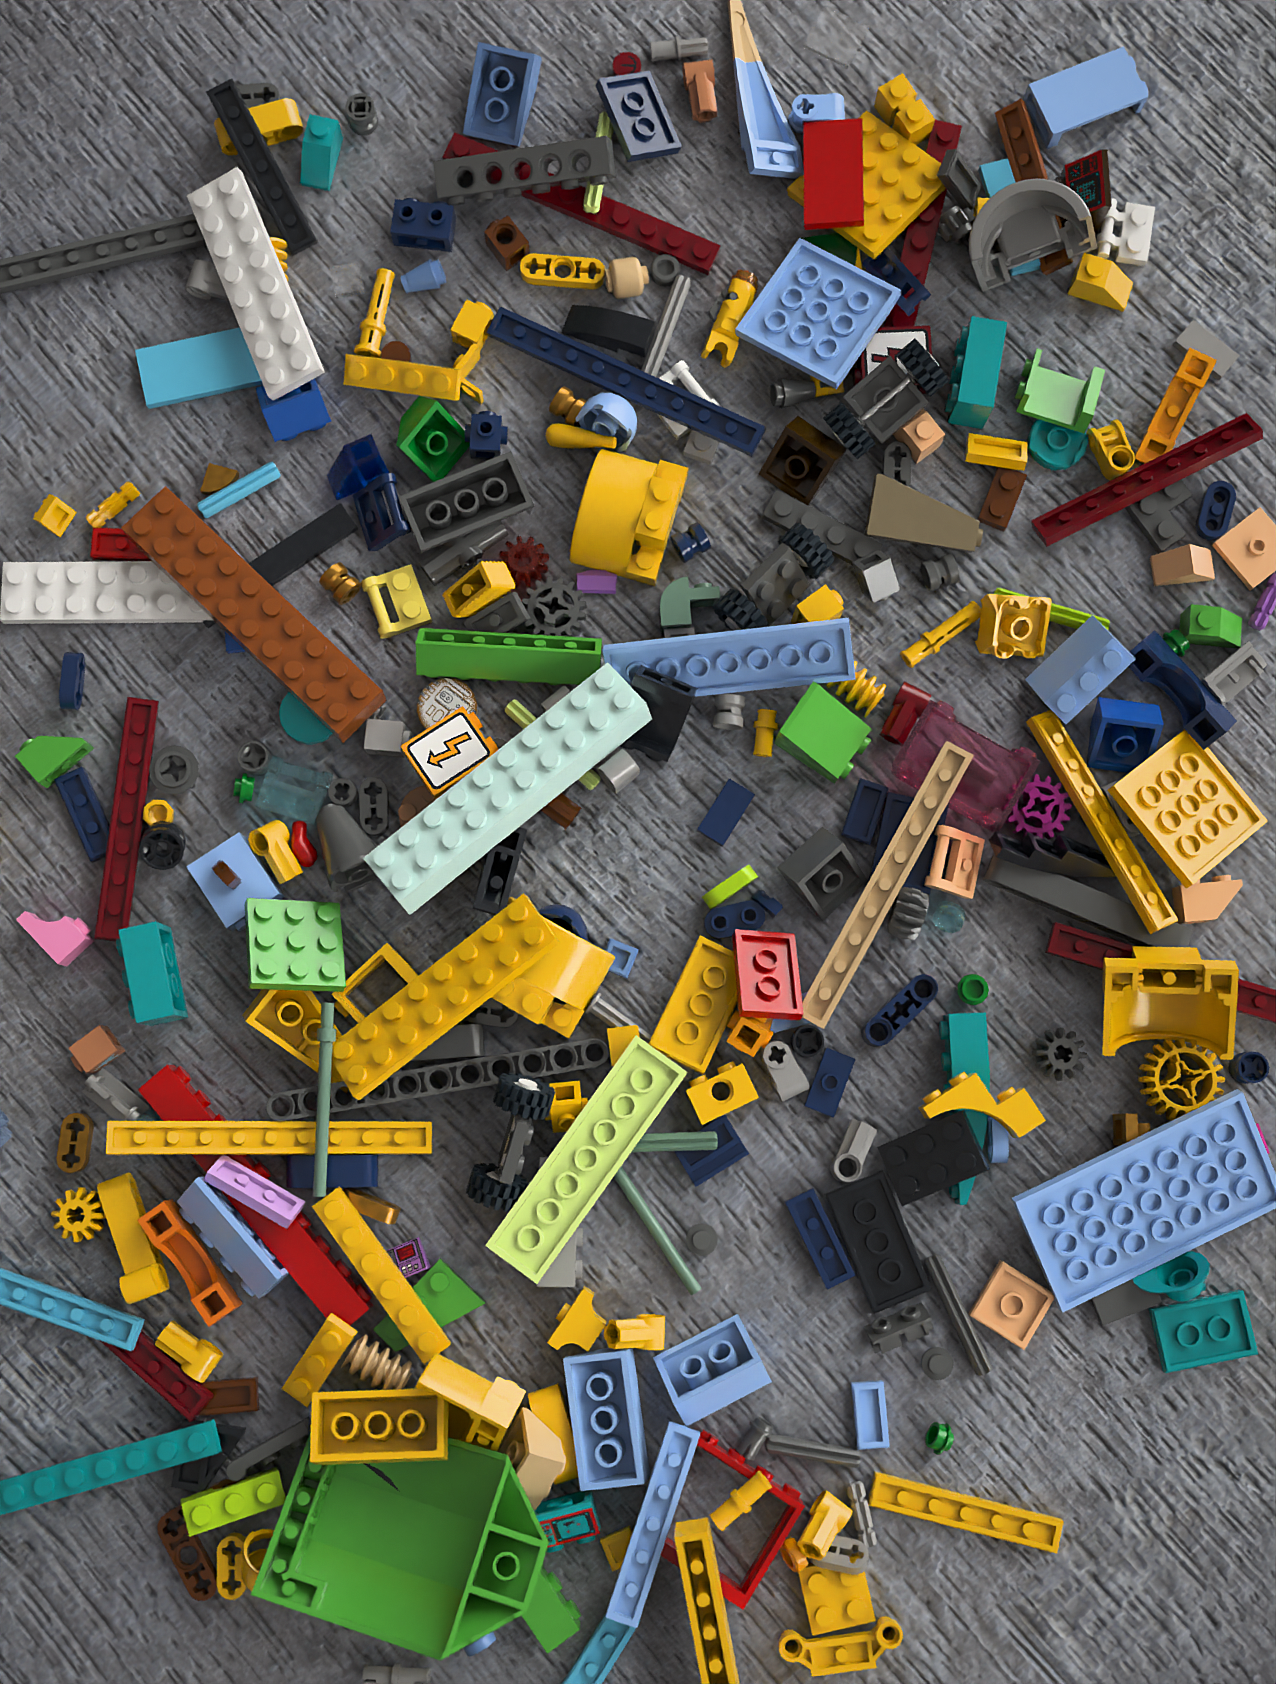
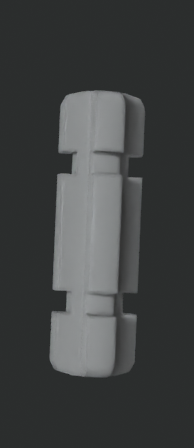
M862 1481L850 1482L846 1485L849 1499L852 1500L850 1507L855 1528L859 1531L857 1532L858 1541H861L867 1548L876 1545L877 1541L875 1532L871 1529L873 1523L868 1501L864 1498L866 1496L864 1484Z

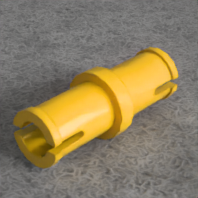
M757 1471L738 1490L734 1488L730 1492L731 1496L709 1515L721 1531H724L743 1512L747 1514L751 1511V1505L768 1489L770 1490L772 1485L760 1471Z

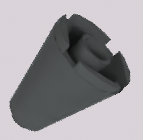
M328 804L322 807L316 816V825L330 888L334 892H338L337 887H343L345 892H348L378 878L376 873L363 858L377 846L343 806Z

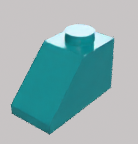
M309 114L302 141L300 177L302 186L330 191L343 142V135L338 120Z

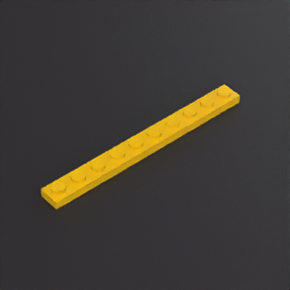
M107 1121L106 1154L315 1155L316 1121ZM329 1121L328 1155L432 1154V1122Z

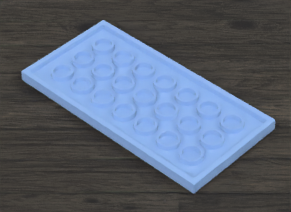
M1236 1089L1011 1199L1049 1288L1054 1295L1055 1302L1063 1313L1276 1209V1174L1242 1091Z

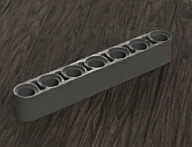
M993 853L983 878L985 882L1137 946L1188 947L1193 934L1192 930L1178 923H1173L1150 934L1132 904L1062 875L1022 867L997 858L995 853Z

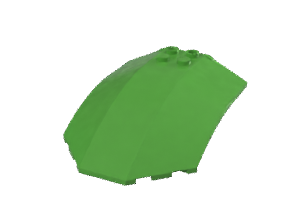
M310 1432L251 1595L439 1661L528 1612L549 1541L507 1454L448 1437V1460L367 1463L381 1470L397 1487L398 1490H396L363 1463L329 1465L311 1463Z

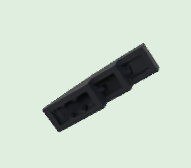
M995 831L989 839L997 858L1022 867L1052 874L1078 877L1116 876L1102 852L1062 834H1059L1053 843L1029 832L1021 841L998 831Z

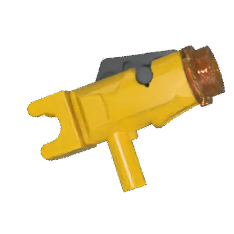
M737 270L735 275L731 276L729 283L708 312L714 323L705 341L701 357L706 359L714 349L719 350L722 354L721 366L723 368L728 367L734 358L740 338L736 335L735 329L752 306L754 295L758 290V278L753 273L746 270Z

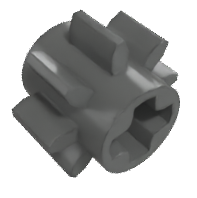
M958 206L950 208L939 220L942 224L939 226L941 229L939 234L946 243L950 240H953L956 244L964 242L970 237L971 228L975 220L974 215L968 207L963 211Z

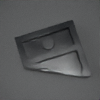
M184 1419L182 1421L181 1428L199 1424L204 1421L194 1420L192 1422H189L187 1419ZM216 1423L222 1452L174 1466L171 1487L203 1492L240 1441L246 1428Z

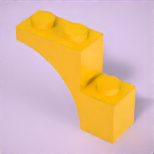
M965 1071L949 1080L948 1082L951 1086L943 1092L936 1089L922 1099L925 1104L918 1107L925 1119H931L940 1113L953 1109L975 1110L998 1121L1013 1138H1021L1046 1121L1025 1088L1014 1090L1011 1086L996 1096L999 1101L995 1102L977 1073L967 1075Z

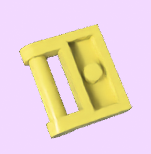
M411 564L379 576L365 578L360 582L363 591L367 592L379 624L377 630L381 639L389 638L432 622ZM388 587L400 621L390 622L379 588Z

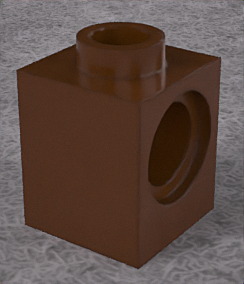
M508 215L501 220H494L484 231L487 247L506 271L520 263L523 257L530 254L528 240ZM504 238H509L512 240L508 244L499 243V241Z

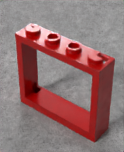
M703 1429L697 1446L749 1480L757 1471H760L772 1485V1488L767 1491L788 1504L741 1584L718 1571L723 1597L744 1610L805 1505L802 1499L799 1498L801 1492L787 1483L783 1487L772 1480L774 1475L760 1465H757L754 1469L745 1463L747 1458L744 1455H741L732 1447L728 1451L717 1445L719 1439ZM666 1537L661 1556L680 1568L676 1544Z

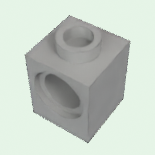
M367 719L364 750L369 755L404 758V753L400 746L411 740V731H407L405 723Z

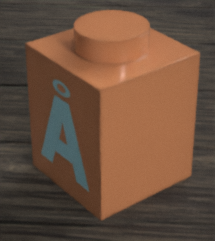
M98 1025L69 1047L73 1054L71 1061L80 1072L85 1071L91 1074L97 1073L102 1067L104 1068L125 1052V1049L109 1027Z

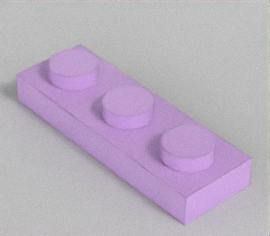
M221 1155L207 1171L204 1181L286 1229L300 1213L305 1201L226 1155Z

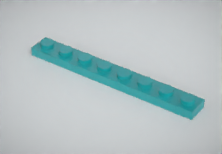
M215 1419L0 1480V1515L222 1452Z

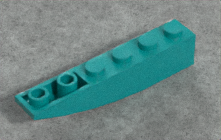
M986 1012L943 1015L944 1021L939 1022L940 1039L945 1040V1052L941 1053L942 1071H947V1084H943V1091L951 1086L948 1082L949 1080L965 1071L967 1075L977 1073L990 1092ZM970 1109L949 1110V1115L945 1117L965 1110L979 1145L983 1149L988 1115ZM976 1176L949 1187L950 1198L955 1199V1204L967 1205Z

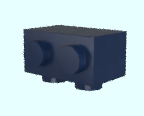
M414 198L395 199L390 230L393 245L452 252L456 225L454 206L442 201L426 203Z

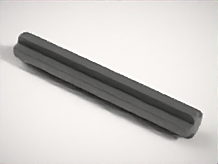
M934 1254L924 1260V1264L975 1373L978 1376L989 1373L992 1370V1365L941 1256Z

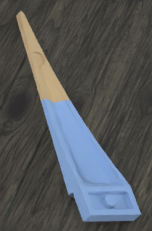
M728 0L741 150L746 153L749 174L797 179L799 176L804 175L800 145L786 120L769 82L753 40L741 0Z

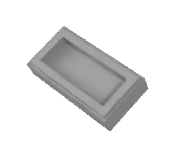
M1195 320L1191 321L1173 343V346L1183 354H1186L1187 350L1192 348L1216 359L1217 362L1210 375L1218 381L1240 356Z

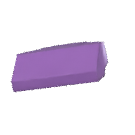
M586 570L576 574L577 591L581 590L583 593L616 594V574L605 570Z

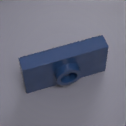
M826 1047L804 1106L834 1118L856 1059Z

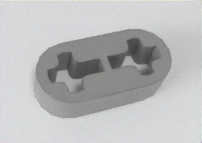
M836 1535L825 1557L820 1561L810 1558V1561L820 1568L858 1575L867 1569L869 1554L867 1547L861 1541ZM853 1551L859 1552V1559L856 1560V1563H850L848 1557L852 1555Z

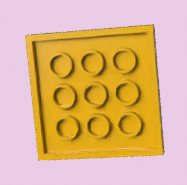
M866 110L859 117L862 118L864 226L832 229L872 259H875L946 187L937 176L941 166L940 162ZM804 175L799 176L787 188L788 196L802 207H804Z
M1185 729L1107 790L1185 888L1196 883L1267 822V819L1208 747L1203 750Z

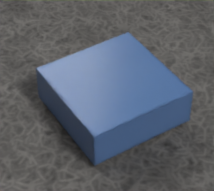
M610 938L605 950L613 954L615 960L608 971L627 979L639 949Z

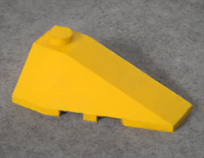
M262 989L243 1013V1018L251 1026L318 1073L320 1041H317V1028H320L321 1025L320 1002L312 991ZM333 1023V1029H336V1040H338L343 1035ZM332 1062L331 1083L344 1081ZM347 1086L340 1088L345 1093L349 1090Z

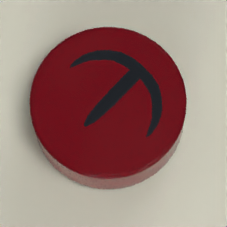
M623 52L618 54L613 60V76L641 72V61L634 53Z

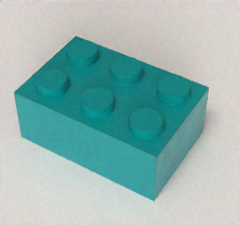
M971 316L968 325L962 326L960 337L957 338L953 356L957 357L955 366H952L949 377V384H952L950 394L947 395L944 412H949L947 423L983 429L994 408L1008 322Z
M155 921L118 930L120 938L116 939V946L119 956L124 957L126 969L122 970V978L125 987L130 989L132 1000L128 1001V1009L131 1018L135 1019L138 1024L149 1026L189 1018L171 927Z

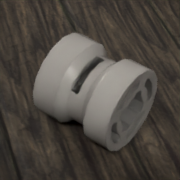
M736 694L715 695L717 714L713 718V727L724 730L743 729L744 718L741 716V710L745 707V697Z

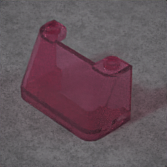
M930 700L893 761L891 773L902 782L919 791L946 741L973 754L972 761L947 804L949 805L948 808L993 833L995 831L1000 832L1041 761L1036 759L1037 755L1026 747L1020 746L1019 750L1012 748L1011 751L958 722L957 717L953 714L955 709L949 704L940 700L937 703Z

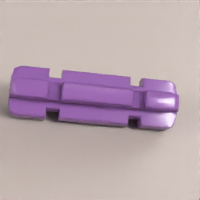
M1276 573L1270 576L1266 589L1263 590L1256 604L1255 612L1248 621V625L1256 630L1261 631L1266 627L1269 615L1272 614L1276 606Z

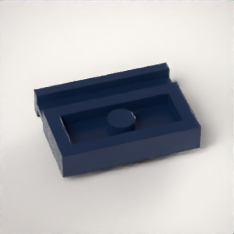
M726 1115L697 1131L716 1132L718 1140L717 1149L674 1151L695 1187L749 1154Z

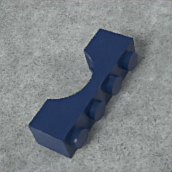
M1155 630L1130 651L1136 659L1128 667L1142 682L1152 683L1168 694L1182 715L1183 728L1203 750L1224 735L1237 722L1232 714Z

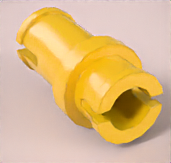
M758 709L757 721H754L753 726L756 729L753 755L772 757L774 731L778 729V723H775L777 711Z

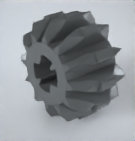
M902 887L892 904L887 922L888 933L901 939H916L919 932H921L929 906L928 894L916 888Z
M1063 1027L1057 1028L1055 1034L1051 1030H1046L1044 1032L1046 1040L1037 1038L1035 1041L1042 1050L1032 1051L1033 1056H1041L1042 1059L1035 1063L1036 1068L1047 1066L1043 1075L1047 1078L1054 1073L1056 1081H1063L1064 1074L1069 1079L1075 1078L1074 1069H1084V1065L1078 1059L1087 1058L1088 1056L1087 1053L1079 1052L1078 1048L1085 1045V1042L1083 1040L1073 1042L1076 1032L1070 1031L1065 1036ZM1056 1048L1064 1049L1065 1055L1062 1056L1064 1061L1062 1059H1055L1054 1053H1058L1055 1050Z

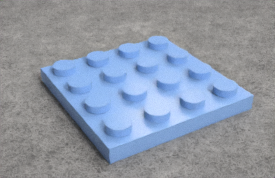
M799 238L735 329V333L743 340L837 389L895 306L901 295V290Z

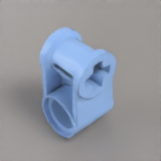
M837 93L825 95L802 94L797 96L792 103V111L788 118L790 128L794 132L802 134L803 121L815 122L845 119L844 97Z

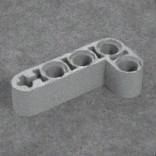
M564 685L540 704L543 711L546 712L570 693V690ZM618 747L592 768L614 794H617L640 775V769L633 758L623 748L619 749Z

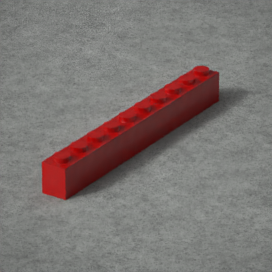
M166 1065L137 1089L163 1121H227L220 1113L217 1116L209 1107L212 1104L210 1099L200 1089L197 1092L189 1083L192 1078L180 1065L177 1068L175 1065ZM192 1155L206 1173L221 1157V1155ZM226 1155L267 1180L271 1177L269 1170L260 1161L256 1164L249 1155ZM222 1191L326 1319L332 1313L351 1326L374 1306L370 1302L373 1297L367 1288L361 1283L358 1286L350 1278L352 1274L351 1269L342 1259L336 1261L329 1252L332 1249L331 1245L322 1235L319 1234L316 1237L309 1228L312 1225L311 1221L302 1211L286 1229Z

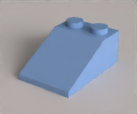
M478 42L463 134L520 147L537 88L542 57L532 53Z

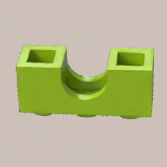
M273 1467L247 1476L244 1480L220 1489L211 1488L182 1498L181 1506L190 1537L283 1505L286 1497L277 1467Z

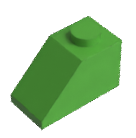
M1191 604L1180 614L1179 631L1187 638L1189 644L1240 648L1241 617L1222 607Z
M37 736L35 739L31 738L24 742L20 747V752L15 757L39 784L49 788L55 782V778L64 775L92 751L94 747L83 738Z

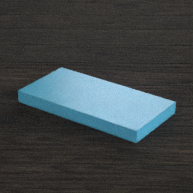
M240 327L135 350L148 409L263 385Z

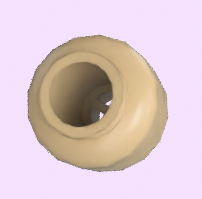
M636 257L614 259L610 262L609 268L604 270L608 293H613L617 299L640 296L643 293L644 284H649L647 266H641L640 261Z

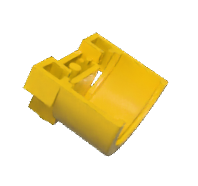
M601 449L593 462L581 498L571 541L570 562L596 570H605L620 577L655 586L678 504L686 484L689 468L663 460L656 464L607 449ZM636 539V544L641 547L636 554H632L634 540Z
M509 897L507 906L516 899ZM543 917L560 944L491 998L534 1023H542L569 1039L613 964L615 956ZM555 997L566 1002V1004L554 1002Z
M1132 946V958H1104L1102 984L1104 992L1103 1056H1115V1052L1119 1047L1135 1041L1149 1039L1177 1040L1178 1037H1183L1185 1042L1188 1043L1196 1040L1197 1045L1211 1050L1220 1060H1232L1234 1058L1239 968L1236 962L1202 960L1198 949L1192 947Z
M435 1354L415 1386L418 1390L426 1389L448 1401V1437L493 1451L498 1450L526 1393L525 1390L519 1388L513 1381L504 1380L497 1376L493 1383L440 1354Z

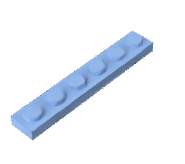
M671 1421L668 1423L605 1614L606 1618L637 1629L700 1437V1432Z

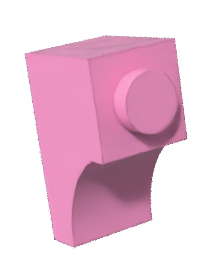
M25 911L16 919L58 965L67 967L94 942L88 934L91 929L80 918L74 920L64 916L59 921L46 922L35 914Z

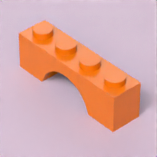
M173 1199L163 1201L137 1220L153 1245L161 1250L180 1272L189 1289L191 1302L208 1327L216 1324L243 1304L191 1225L182 1217L179 1207Z

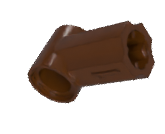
M560 793L539 811L566 830L582 808Z

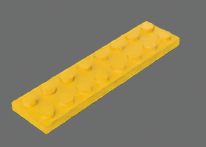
M524 893L333 1043L332 1062L354 1098L361 1100L560 944L536 907Z

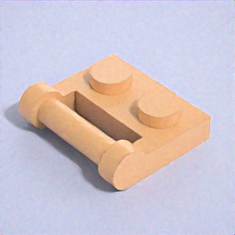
M936 825L935 835L937 840L930 874L926 876L924 886L964 899H973L985 839L949 826ZM949 839L953 841L944 880L942 879Z

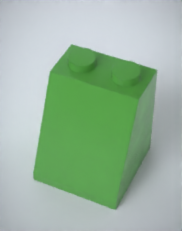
M813 681L778 732L774 744L835 784L839 777L845 780L855 764L850 762L854 754L857 752L862 755L870 743L871 739L867 735L871 728Z

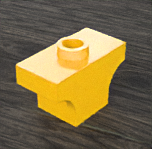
M584 1286L572 1305L564 1304L555 1318L559 1321V1324L548 1339L547 1343L558 1350L565 1344L573 1343L589 1351L606 1325V1320L600 1317L592 1307V1299L595 1294L593 1291Z

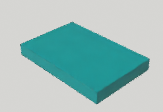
M1239 1289L1195 1298L1189 1301L1148 1308L1164 1373L1258 1354L1243 1290Z

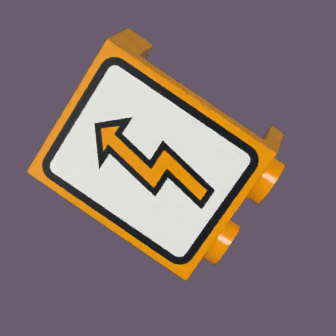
M463 706L400 746L404 755L435 800L444 794L445 790L455 785L499 750L490 736L485 739L479 729L483 726L474 712L468 714Z

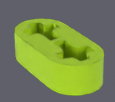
M749 864L702 896V899L709 909L712 910L751 884L758 876Z

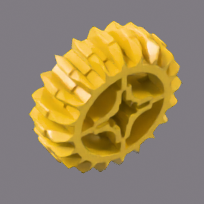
M1178 1037L1175 1042L1171 1039H1165L1163 1042L1164 1048L1159 1044L1153 1046L1155 1055L1151 1053L1145 1054L1144 1057L1150 1064H1141L1139 1067L1140 1070L1147 1072L1146 1076L1138 1077V1082L1147 1084V1088H1142L1140 1093L1142 1095L1150 1094L1151 1097L1146 1101V1104L1153 1106L1158 1103L1155 1113L1162 1115L1166 1112L1167 1120H1174L1176 1116L1178 1118L1216 1100L1213 1097L1214 1094L1223 1095L1224 1090L1217 1087V1083L1225 1082L1226 1079L1222 1076L1217 1077L1216 1071L1222 1070L1223 1066L1221 1064L1213 1065L1212 1062L1216 1059L1217 1055L1215 1053L1205 1055L1207 1048L1197 1047L1196 1040L1188 1043L1185 1042L1183 1037ZM1179 1054L1192 1058L1200 1068L1195 1070L1189 1069L1184 1060H1180ZM1168 1059L1169 1063L1166 1064L1168 1068L1167 1076L1159 1080L1161 1067ZM1181 1075H1193L1192 1077L1186 1078V1080L1183 1081L1182 1084H1170L1171 1082L1177 1081V1079L1180 1078ZM1203 1079L1202 1090L1195 1099L1194 1097L1197 1096L1195 1092L1196 1083ZM1174 1090L1178 1098H1182L1184 1106L1170 1101L1163 1091Z

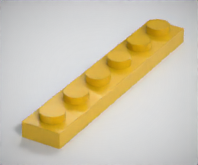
M339 1186L313 1205L312 1208L423 1364H426L435 1354H439L450 1346L451 1342L341 1187Z

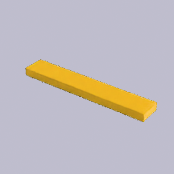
M876 1471L873 1474L868 1497V1506L1056 1554L1064 1522L1061 1518Z

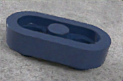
M1226 481L1213 482L1203 494L1195 528L1198 535L1205 540H1217L1228 529L1236 501V491L1230 483ZM1214 495L1220 496L1222 502H1216L1214 500ZM1206 523H1212L1214 530H1209L1206 527Z
M752 900L714 908L706 915L704 928L707 934L714 939L732 937L735 929L756 931L765 921V911L758 902ZM748 910L753 911L756 915L755 920L747 921L744 913ZM718 917L723 918L726 922L725 927L717 928L714 925V920Z

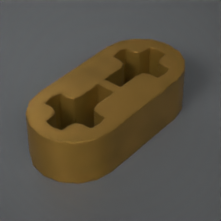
M72 1113L66 1116L62 1122L57 1151V1164L63 1172H80L84 1170L89 1162L94 1124L91 1117L87 1114ZM78 1118H80L79 1122L85 1125V1129L78 1132L77 1140L75 1141L76 1131L71 1129V1123H77ZM74 1145H76L75 1155L80 1157V1161L74 1163L73 1167H71V1162L66 1161V1155L72 1154Z
M345 1187L343 1192L358 1213L387 1224L396 1223L401 1210L399 1206L361 1190Z

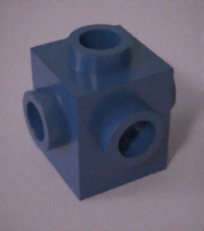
M481 411L478 414H472L471 424H465V442H470V457L474 459H493L501 455V444L507 445L508 426H502V416L496 415V413L491 411Z

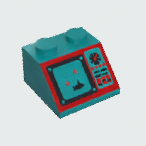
M592 1490L578 1491L541 1501L536 1511L534 1510L549 1541L546 1553L561 1550L565 1547L564 1543L575 1540L577 1544L591 1542L596 1539L595 1535L601 1532Z

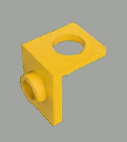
M473 343L465 355L460 354L453 364V368L462 370L460 391L479 404H482L484 402L482 390L465 379L481 358L479 346Z

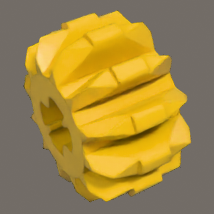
M79 1187L76 1193L72 1189L65 1191L66 1199L58 1198L55 1201L61 1210L51 1212V1216L59 1217L60 1219L59 1222L53 1225V1228L60 1229L64 1227L61 1235L62 1238L67 1239L72 1235L74 1242H81L83 1236L90 1240L94 1238V1230L102 1231L104 1229L103 1224L98 1221L99 1219H105L106 1216L104 1212H100L99 1208L102 1207L101 1201L95 1202L98 1196L97 1191L94 1190L87 1194L85 1187ZM76 1209L84 1210L81 1215H85L84 1220L78 1221L76 1219L79 1216L75 1214Z

